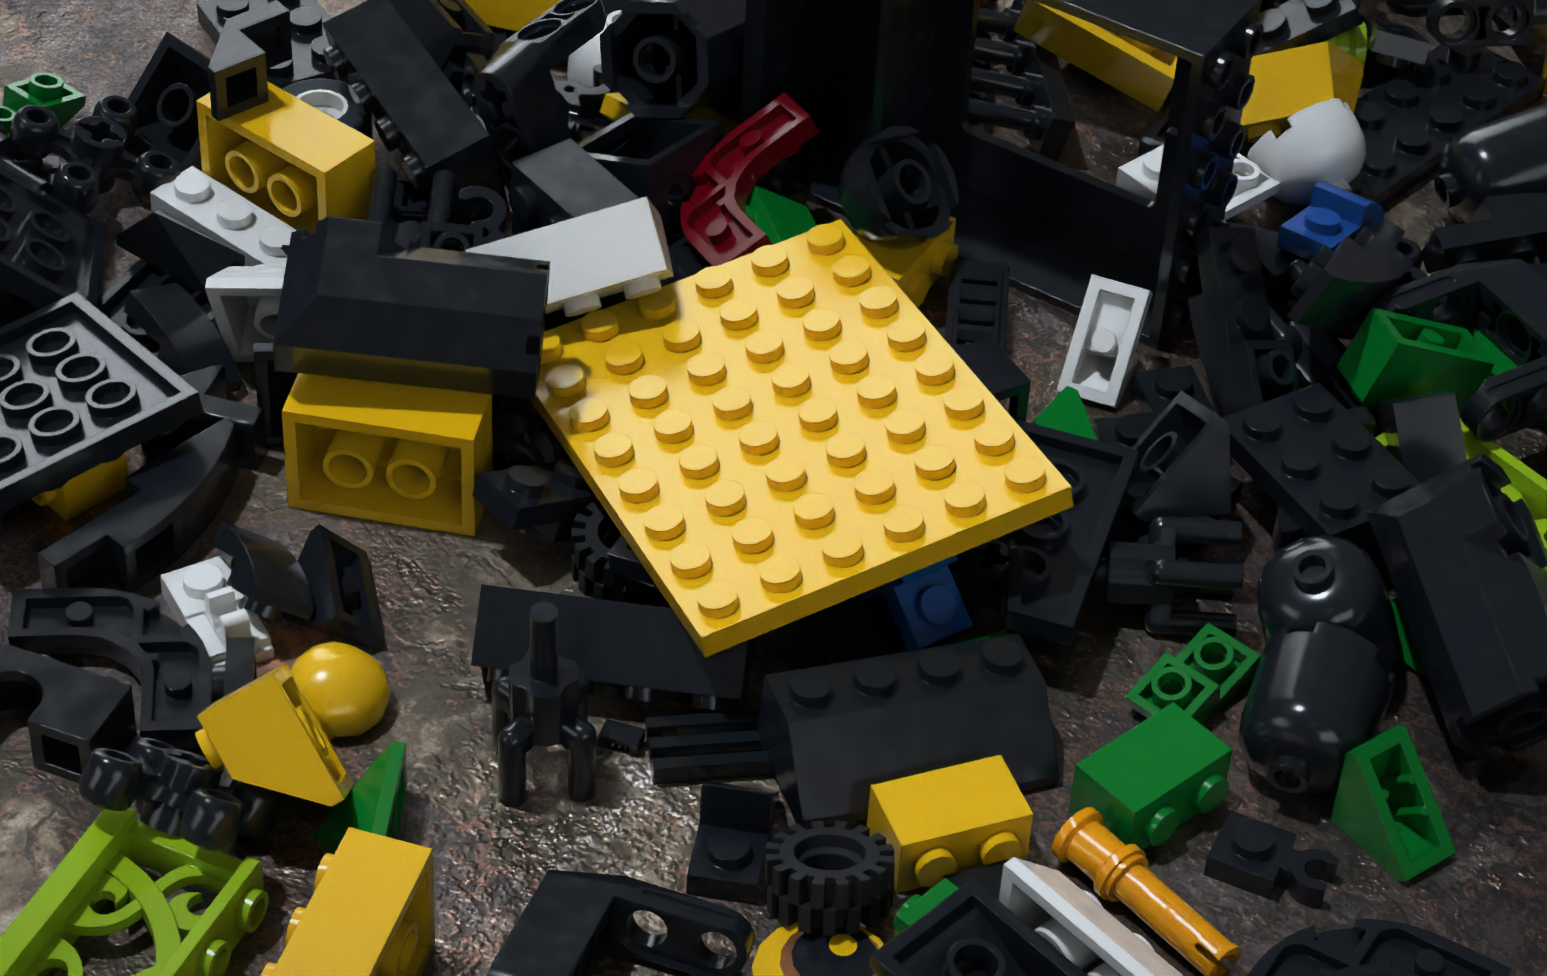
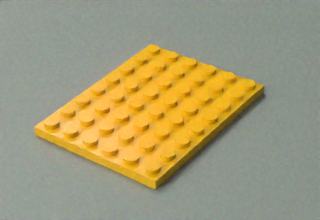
M841 219L829 224L817 225L808 232L779 243L759 247L750 254L724 264L704 268L697 274L663 286L660 291L650 295L629 299L606 309L591 311L582 318L544 331L536 398L530 400L705 658L1074 507L1072 486Z

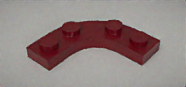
M786 93L781 94L726 135L705 156L692 175L697 185L690 200L681 202L680 221L687 240L707 267L724 264L750 254L759 247L772 245L768 236L745 214L746 199L756 182L784 158L797 153L804 143L820 132L811 116Z

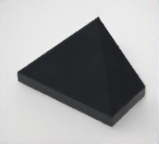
M159 208L116 235L117 246L203 294L206 293L205 284L208 277L229 266H245V256Z
M318 524L310 531L297 560L307 578L314 610L309 621L286 612L282 619L376 651L385 642L367 552Z

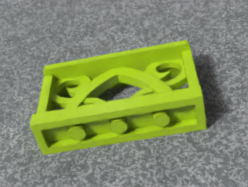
M130 807L126 811L104 809L1 935L0 976H49L54 968L64 969L67 971L68 976H84L81 958L72 946L79 936H103L116 933L130 927L141 918L145 921L153 939L156 950V965L131 976H223L229 964L232 950L246 932L252 933L259 927L266 914L269 895L264 891L262 862L249 856L241 860L219 851L207 850L187 842L182 837L158 831L137 820L136 810ZM139 863L165 875L154 882L136 864ZM191 885L218 894L203 915H195L189 911L194 905L203 902L202 893H182L171 899L169 903L166 898L178 889ZM108 900L114 902L115 912L104 915L98 914Z

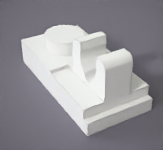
M222 555L160 575L163 597L179 624L183 627L189 623L197 632L209 654L212 670L213 666H225L227 638L255 637L256 663L274 658L271 636L258 615L244 608L247 597L226 584L231 574V569Z

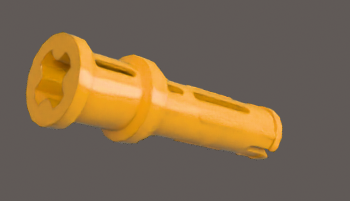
M1086 807L1076 812L1065 822L1056 834L1051 846V853L1062 863L1071 861L1094 882L1093 891L1103 900L1111 902L1120 900L1199 970L1203 976H1226L1231 970L1221 961L1226 958L1236 965L1241 956L1242 949L1235 943H1231L1147 869L1148 860L1146 859V853L1136 844L1125 845L1103 826L1104 817L1094 807Z

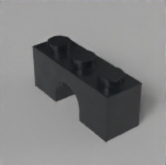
M0 642V722L11 719H26L28 721L35 769L79 783L87 758L96 748H108L121 752L126 749L137 734L132 685L120 682L108 675H99L57 661L47 655H39Z

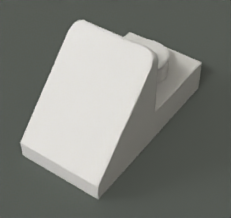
M1091 275L1056 391L1061 392L1066 386H1070L1078 390L1082 399L1113 408L1117 407L1141 357L1135 351L1153 295L1150 290Z

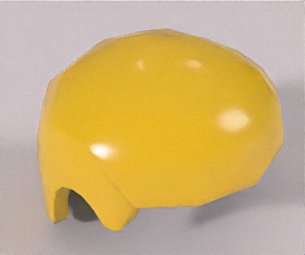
M333 641L313 646L295 660L291 667V672L330 740L335 736H360L381 722L389 703L391 690L389 677L381 663L355 646Z

